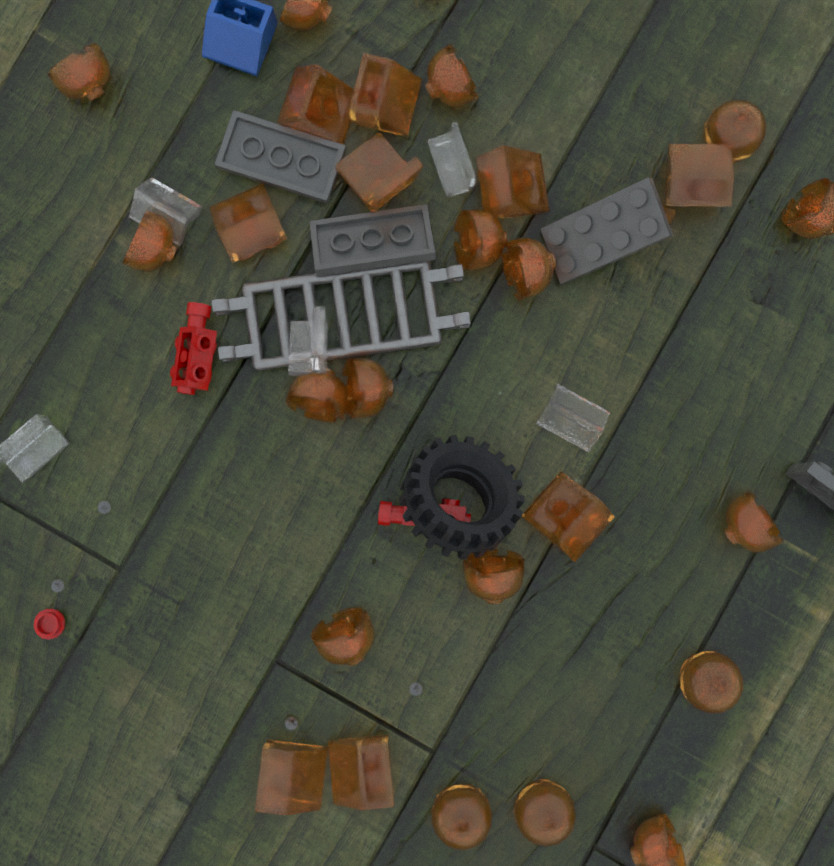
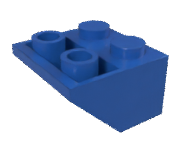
M212 0L206 14L202 57L258 76L278 24L273 7L255 0Z

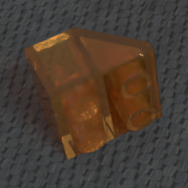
M363 53L348 109L350 122L408 137L422 79L394 60Z
M668 144L665 205L732 207L734 170L730 144Z
M389 734L328 741L334 805L359 810L394 807L395 791Z

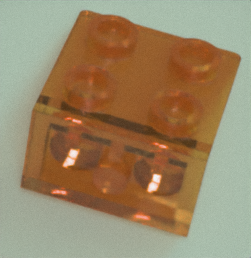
M377 133L338 162L335 169L373 213L414 182L424 165L417 157H414L407 163L399 156L383 135Z

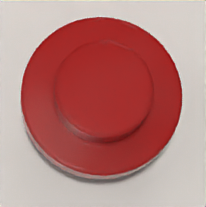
M56 609L42 610L35 617L34 630L43 639L57 638L65 629V618Z

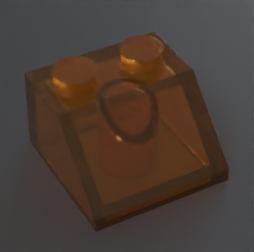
M318 64L296 67L277 122L295 130L344 144L360 93Z
M503 145L476 157L485 216L510 218L550 211L540 153Z
M260 184L209 207L217 233L232 263L238 260H246L253 256L254 253L265 248L276 247L281 241L287 239L264 184Z
M563 472L556 476L522 515L530 525L573 562L577 561L615 518L599 498Z
M267 740L262 749L255 812L293 815L319 811L322 802L328 747Z

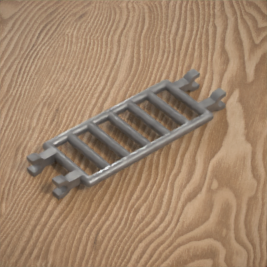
M429 260L319 277L316 276V273L245 283L242 287L243 297L212 300L213 312L217 316L245 311L249 344L218 347L219 359L223 362H231L238 359L251 358L253 368L259 371L439 345L442 341L441 330L469 328V324H471L469 312L438 316L434 284L463 281L462 264L432 270ZM420 270L429 334L411 337L402 273ZM390 274L399 339L382 341L373 277ZM361 279L370 343L352 345L343 281ZM332 283L340 347L329 349L322 348L314 285ZM302 287L311 351L293 354L284 289ZM273 291L281 355L263 358L255 294Z

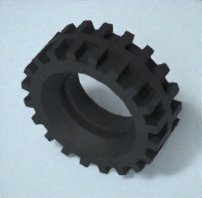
M450 435L445 444L441 438L434 440L430 448L426 445L421 450L401 483L400 490L404 492L399 499L400 506H407V510L403 514L405 522L413 521L415 527L411 532L414 536L417 537L422 533L428 539L425 546L429 549L434 544L442 547L441 555L448 557L452 551L458 552V559H466L471 552H473L475 558L482 557L487 550L492 552L513 530L516 522L522 516L523 511L519 510V508L525 502V496L517 494L523 486L521 479H513L512 474L516 469L513 464L505 466L501 461L505 456L499 451L494 455L488 451L490 444L483 442L481 446L475 445L474 437L469 436L463 442H459L457 435ZM452 477L463 480L474 487L481 496L485 507L483 517L477 522L468 523L456 520L445 513L437 503L434 494L436 482L442 478Z

